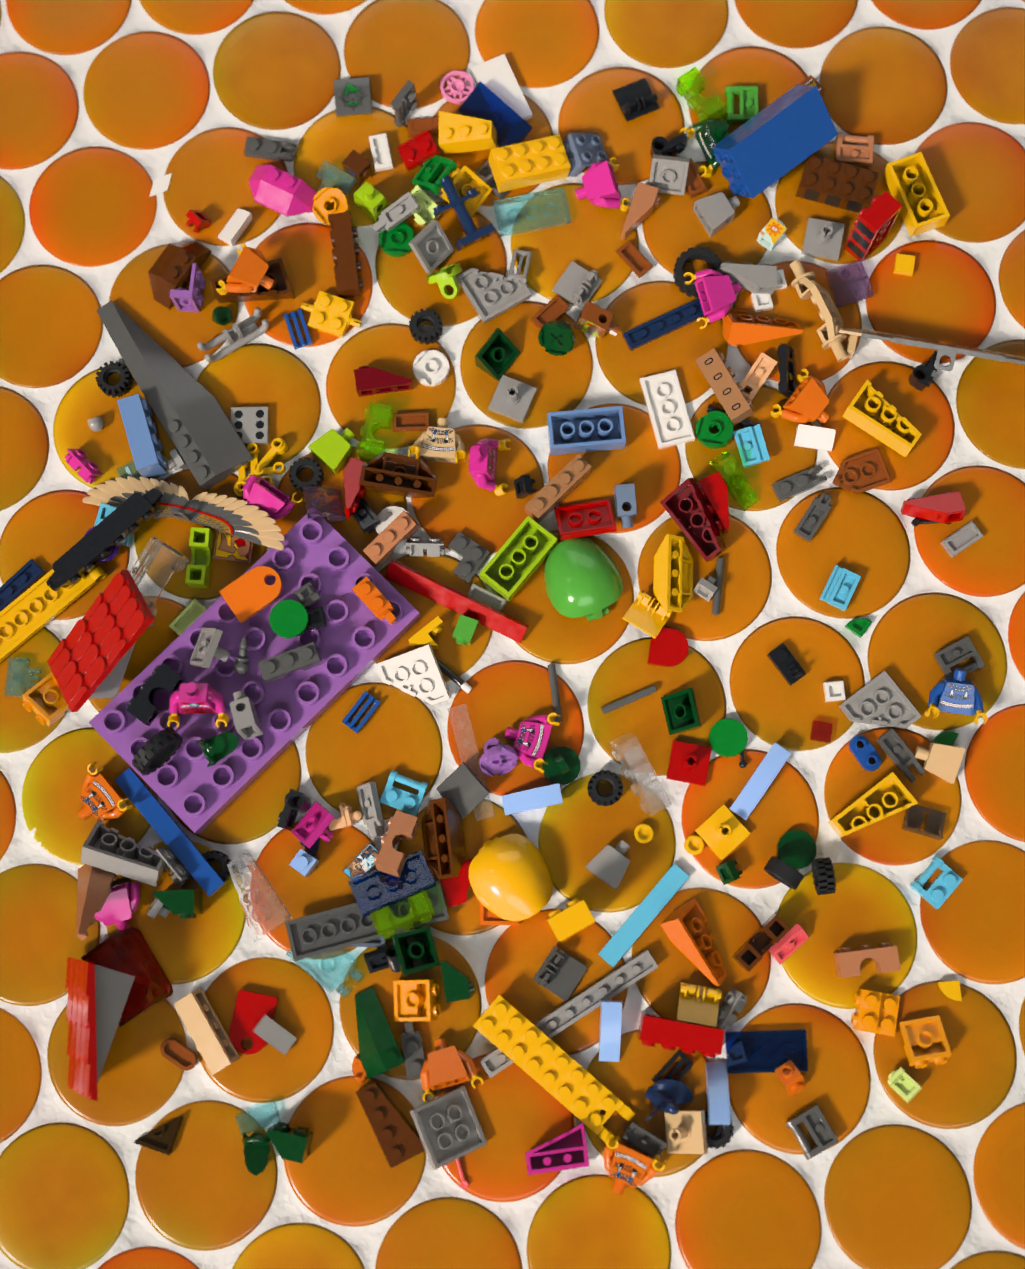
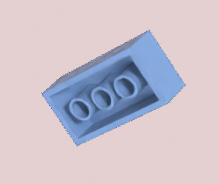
M139 394L117 400L136 470L143 478L146 477L148 479L167 474V460L161 453L163 445L161 440L157 438L158 428L151 418L154 414L147 400L142 399Z
M622 406L547 413L550 456L625 449L626 436Z

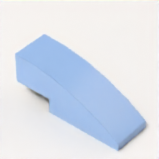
M559 783L502 796L505 816L563 804Z
M601 1000L599 1061L619 1062L622 1024V1002L619 1000Z
M706 1062L708 1125L731 1124L726 1062Z

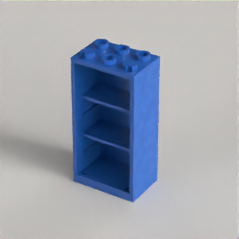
M795 85L714 145L712 149L716 157L715 160L720 164L722 174L728 180L729 188L733 194L754 198L836 137L838 133L817 86Z

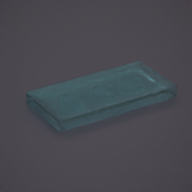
M564 187L493 201L500 237L571 223Z

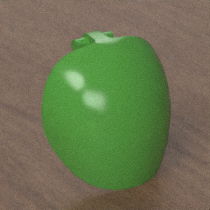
M584 537L566 539L557 544L547 556L544 571L546 593L550 602L560 614L569 618L586 616L588 622L593 619L598 620L603 618V615L609 613L608 606L616 602L622 595L623 581L615 563L592 540Z

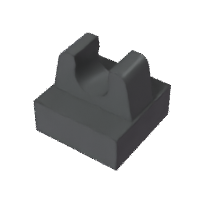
M310 582L294 591L299 602L305 608L321 599Z

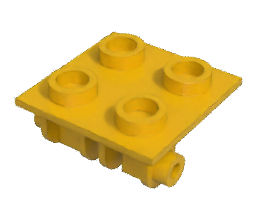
M640 591L622 619L651 637L656 638L673 611L664 610L659 601L658 603L655 601L656 598L652 600V597L647 595L645 591L643 593Z
M681 982L676 1020L717 1027L719 999H721L722 991L717 988Z

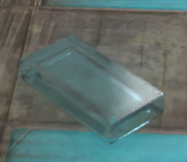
M275 1101L235 1116L242 1136L243 1132L248 1134L281 1121Z

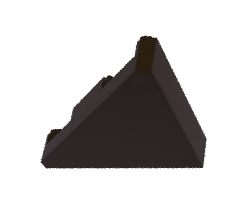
M180 1116L138 1138L134 1143L170 1155L183 1117Z

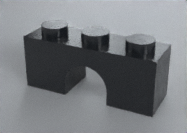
M164 663L156 666L152 672L153 676L149 681H145L142 684L139 694L129 701V707L126 709V711L148 726L152 724L161 712L153 702L155 693L159 690H167L173 694L179 689L180 684L185 681V678Z

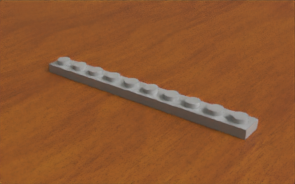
M646 949L534 1023V1025L549 1038H552L599 1007L601 1000L611 999L658 968V965ZM498 1048L479 1059L490 1078L514 1063Z

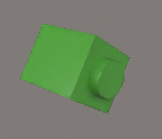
M460 614L452 635L455 643L466 646V644L471 645L478 629L479 621Z

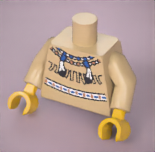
M438 418L437 427H428L427 431L418 437L414 445L409 447L408 457L415 454L416 459H419L420 454L421 459L425 461L457 464L459 459H464V462H467L465 445L461 437L455 434V430L448 428L449 420L445 418Z

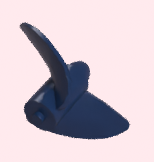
M670 1078L656 1081L647 1089L645 1097L652 1102L650 1114L645 1121L647 1122L661 1110L665 1113L677 1114L679 1112L677 1104L693 1100L690 1089L682 1082Z

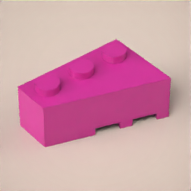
M584 1124L525 1153L528 1175L589 1167Z

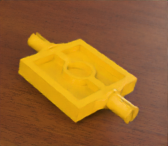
M319 291L313 305L302 302L301 309L311 312L308 327L343 338L349 325L359 328L362 325V320L352 318V311L355 306L353 301Z

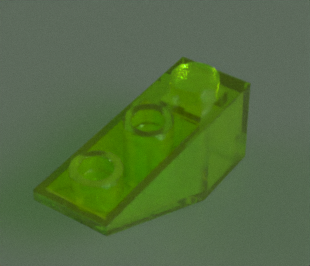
M722 452L709 461L713 471H719L728 487V492L743 511L759 501L733 454Z

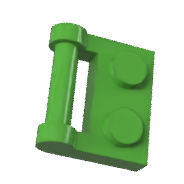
M728 86L725 88V95L727 96V116H725V121L729 125L745 123L758 114V86ZM734 95H739V114H734Z

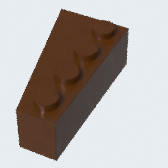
M350 212L328 214V221L331 226L330 238L332 247H334L332 255L336 265L334 266L338 296L340 298L361 296L360 289H363V280L359 278V272H362L361 261H357V255H360L359 244L355 243V238H358L357 227L353 226Z
M281 258L267 262L269 268L265 275L275 280L270 290L259 285L255 293H227L220 295L216 288H222L218 282L222 280L227 284L226 280L229 274L210 280L219 303L293 299L295 297Z
M377 1080L356 1091L390 1168L425 1151L418 1131L406 1119L405 1115L398 1109Z

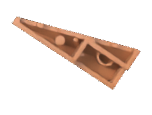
M87 864L78 869L76 936L81 941L88 937L87 929L89 925H94L96 921L94 915L101 911L111 892L109 888L111 882L116 881L118 878L115 873Z

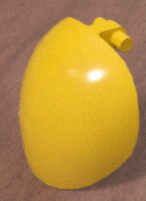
M508 834L500 838L496 837L493 840H488L483 844V847L478 849L479 853L474 857L469 866L468 877L476 897L490 912L505 920L521 921L537 914L548 904L553 891L551 874L543 855L527 837L520 834Z

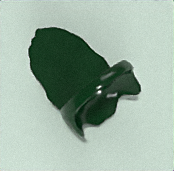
M223 732L212 736L210 739L202 738L197 741L196 744L201 745L202 752L209 761L207 767L215 765L219 760L231 754L238 745V736L232 732Z
M243 1132L242 1143L244 1145L245 1165L251 1174L257 1176L265 1170L268 1164L269 1145L272 1141L269 1136H264L261 1133H253L251 1136H247Z

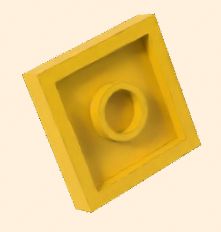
M722 805L695 830L698 836L702 838L720 860H723L751 834L725 805Z

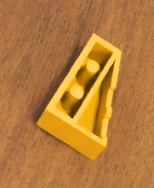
M439 111V146L445 155L497 148V131L492 121Z

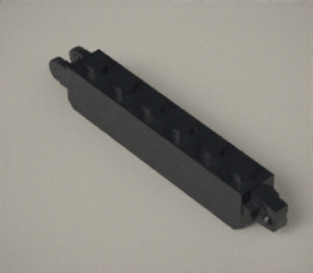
M152 488L145 495L136 492L132 494L53 563V570L55 572L46 581L47 585L56 592L66 584L70 586L77 584L82 579L81 576L84 573L92 571L97 566L96 563L100 559L107 558L115 546L122 545L130 533L134 534L140 528L139 525L153 518L154 512L157 511L155 506L163 498L162 492Z

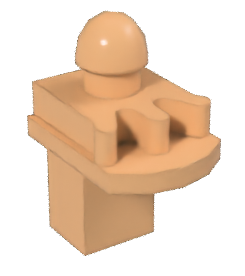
M340 803L341 818L332 820L329 824L330 831H335L356 825L355 820H360L362 813L360 811H354L353 813L352 807L346 806L345 803Z

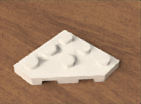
M430 644L376 664L384 683L393 685L414 697L421 698L431 705L451 698Z

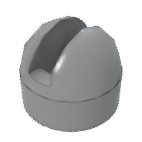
M102 417L87 420L91 430L95 432L102 430L104 426Z

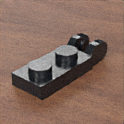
M782 343L777 349V355L780 357V364L778 366L780 382L778 388L780 394L790 398L795 391V354L792 347Z

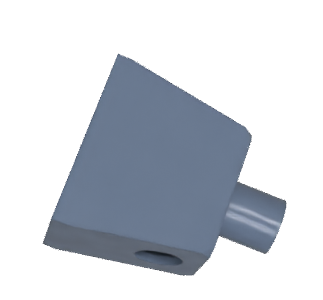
M634 483L615 485L613 496L616 518H621L622 528H632V517L637 515ZM622 505H627L629 511H624Z

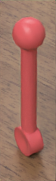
M458 1158L456 1163L461 1178L460 1186L462 1189H466L468 1181L465 1180L460 1158Z

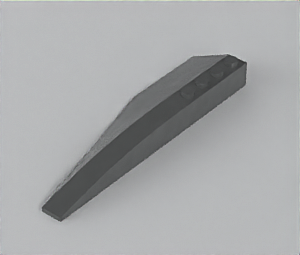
M112 300L97 310L132 376L201 487L207 490L211 489L243 465L253 460L252 455L212 394Z

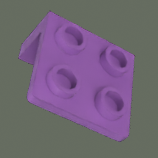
M192 263L189 290L185 288L170 289V298L178 311L200 312V306L204 304L202 290L206 287V279L203 277L197 263Z

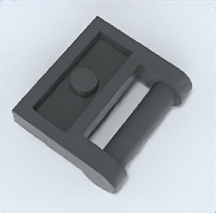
M409 80L391 102L392 109L395 112L394 122L398 127L404 126L406 116L410 111L413 112L417 106L415 84Z
M968 636L933 655L945 677L949 678L954 676L950 668L970 657L973 663L961 668L967 670L966 675L976 669L980 670L985 667L984 662Z
M817 1104L785 1122L788 1129L791 1128L804 1150L803 1154L806 1160L815 1157L839 1142ZM802 1121L817 1145L814 1148H811L798 1126Z

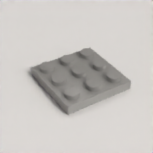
M461 1086L410 1110L433 1170H437L487 1144L465 1086Z

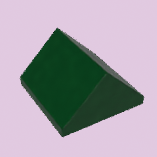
M497 328L475 355V363L477 367L499 381L521 352L501 329Z
M693 688L661 697L669 735L697 730L701 727Z

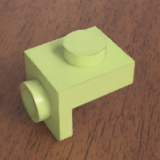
M902 1067L898 1070H893L888 1076L889 1080L887 1082L889 1086L907 1103L922 1089Z

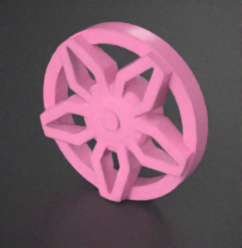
M452 71L446 74L441 81V93L451 103L461 104L469 100L473 95L474 82L470 75L463 71ZM459 75L460 77L456 79L452 76ZM467 80H469L471 87L466 85ZM447 81L448 86L444 89V84Z

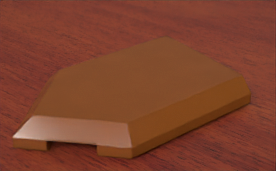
M875 448L843 459L832 484L857 495L891 483L892 480L879 448Z

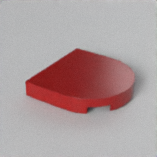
M663 627L656 638L651 637L647 664L674 667L682 663L689 650L686 637L678 630Z

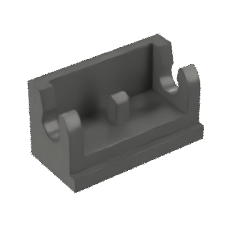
M630 1120L621 1136L622 1139L652 1158H655L656 1155H659L660 1158L662 1150L668 1145L665 1140L633 1120Z

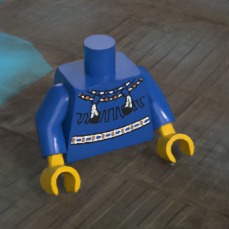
M955 668L953 678L943 677L942 681L938 682L930 690L929 708L925 711L926 717L930 715V711L934 713L933 719L939 716L940 711L974 716L975 713L977 714L974 718L976 725L979 723L978 717L983 719L984 724L987 722L988 717L983 713V700L978 688L970 680H965L967 670Z

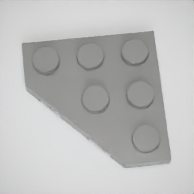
M470 268L456 276L459 285L484 324L531 298V293L525 283H522V280H519V282H515V279L508 281V277H504V275L493 272L486 273L475 268Z
M885 671L838 706L850 722L906 729L922 717Z

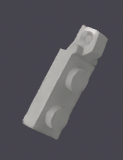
M409 191L383 210L378 217L380 220L372 226L379 234L385 230L389 231L421 207Z
M369 782L357 786L364 825L367 824L371 838L383 836V817L376 783Z

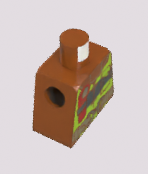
M587 301L580 312L574 328L602 338L606 332L616 336L620 326L611 322L612 313Z

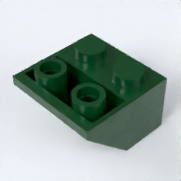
M277 1122V1124H273L267 1129V1135L282 1159L303 1163L308 1158L313 1132H310L309 1128L297 1126L296 1129L289 1127L288 1123Z

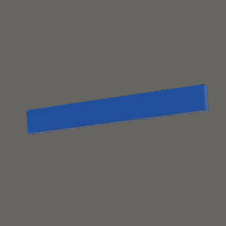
M128 768L114 780L208 896L211 897L226 884L131 768Z

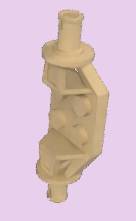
M801 260L793 261L789 266L796 279L793 280L791 286L796 288L800 299L807 300L811 298L812 302L820 309L818 312L820 318L826 321L824 325L816 330L823 342L822 348H831L837 362L848 358V354L841 342L847 336L844 333H839V329L844 326V321L829 291L813 280L816 276L813 271L806 273ZM805 285L808 289L804 291L802 286Z

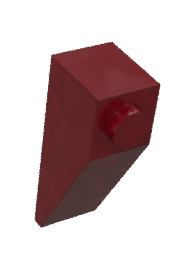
M361 366L354 370L356 390L359 397L414 389L412 379L368 366Z

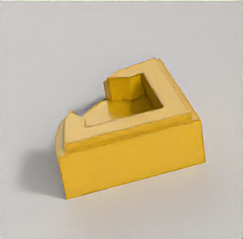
M959 980L938 982L940 990L948 998L962 1001Z

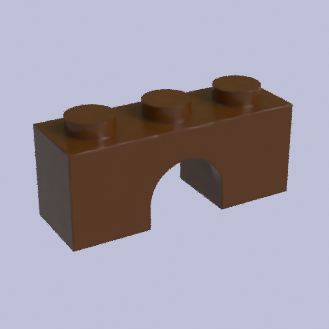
M773 914L737 950L732 958L745 971L749 972L763 958L762 956L775 943H778L791 928L777 914Z

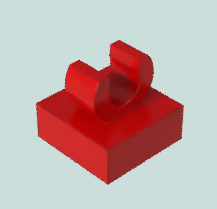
M189 210L186 214L189 218L186 225L192 227L195 224L194 233H199L202 228H209L212 223L200 210Z

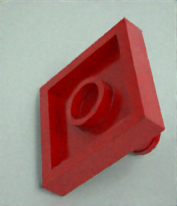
M673 740L666 779L705 786L712 748Z

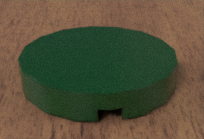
M802 830L786 832L779 838L777 843L778 857L794 869H802L809 866L817 854L814 839Z

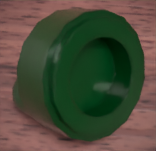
M219 306L214 309L212 313L213 322L224 326L231 321L232 315L228 308Z

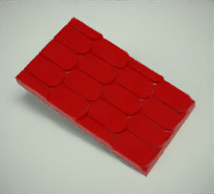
M121 570L120 573L114 576L105 591L98 595L85 616L78 620L66 639H62L47 661L71 712H78L88 699L115 698L117 696L134 645L155 619L128 570Z
M67 957L65 989H68L66 1014L67 1021L69 1022L67 1055H69L68 1087L86 1098L98 1101L97 1084L135 976Z

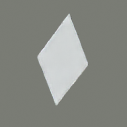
M172 173L154 179L149 197L168 190Z

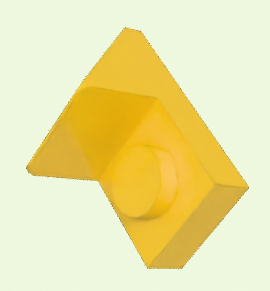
M439 616L433 619L408 639L411 646L422 647L430 644L432 648L438 649V645L430 636L432 634L436 636L443 630V621Z

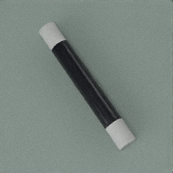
M436 658L441 672L469 694L473 688Z

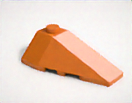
M731 308L723 318V337L732 346H738V344L747 345L803 333V329L798 322L778 317L770 320V318L760 313L757 316L746 314L747 310Z
M696 898L671 912L660 925L669 940L717 987L726 978L727 972L719 951L715 950L712 943L714 936L708 932L705 924L708 921L706 914Z

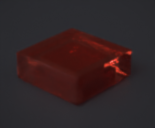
M813 720L810 740L830 743L833 724Z

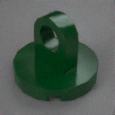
M550 321L545 323L539 331V344L549 354L563 356L573 349L576 340L575 334L570 328L569 323Z
M555 747L545 754L543 760L548 765L542 764V770H544L545 777L551 783L567 785L578 777L580 759L572 749Z

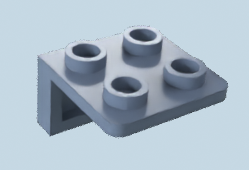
M570 133L563 140L571 166L569 171L570 177H577L585 167H591L594 162L606 160L609 162L600 135L597 133Z

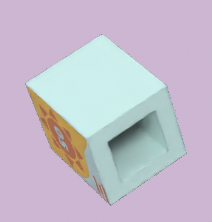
M772 218L759 233L757 242L771 252L785 236L787 228L783 222Z

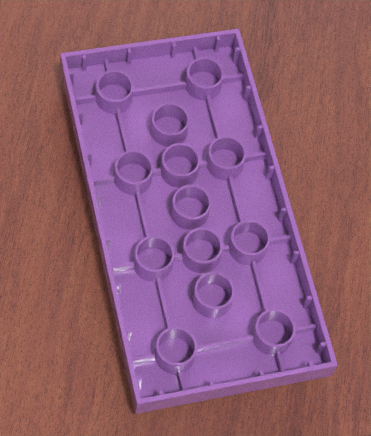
M314 508L284 535L285 541H280L285 547L283 551L270 548L245 572L247 573L258 566H267L275 570L282 580V592L275 602L241 624L221 595L89 722L196 834H200L421 618L420 613ZM268 576L265 582L267 585H273L276 578L275 576ZM365 577L392 604L394 610L391 613L397 618V622L392 626L385 618L382 621L379 618L377 619L352 591V588ZM310 582L321 599L306 608V610L323 607L327 626L303 632L300 636L291 639L278 636L269 624V615L272 608L283 600L292 599L299 602L294 591ZM202 628H216L223 631L218 647L230 651L226 662L213 657L209 668L195 667L189 664ZM246 637L249 671L246 674L240 675L235 672L234 663L237 661L235 659L236 656H239L242 638ZM312 642L316 644L323 662L322 665L305 671L303 669L293 671L287 674L286 678L270 684L263 680L257 662ZM164 663L185 678L183 683H207L215 691L221 693L226 709L224 713L229 715L230 719L227 727L221 721V725L218 728L215 724L218 713H178L180 716L179 727L177 728L176 722H171L170 727L183 738V743L180 744L181 747L176 750L175 755L171 756L170 760L165 762L161 768H157L155 772L143 776L132 765V760L135 754L138 753V750L148 740L152 739V736L168 727V717L171 714L169 713V704L172 694L167 690H159L155 693L153 702L161 712L150 726L138 720L126 709L129 707V701L139 694L142 684L145 681H149L153 676L152 672L156 666ZM244 690L246 697H249L254 703L263 730V735L244 740L236 731L229 705L230 702L235 701L233 693ZM223 732H232L238 736L236 749L224 759L219 760L215 765L207 767L209 761L204 756L201 745L196 744V742L202 738L210 739L212 736Z

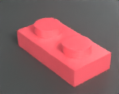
M797 923L768 951L781 965L809 937Z

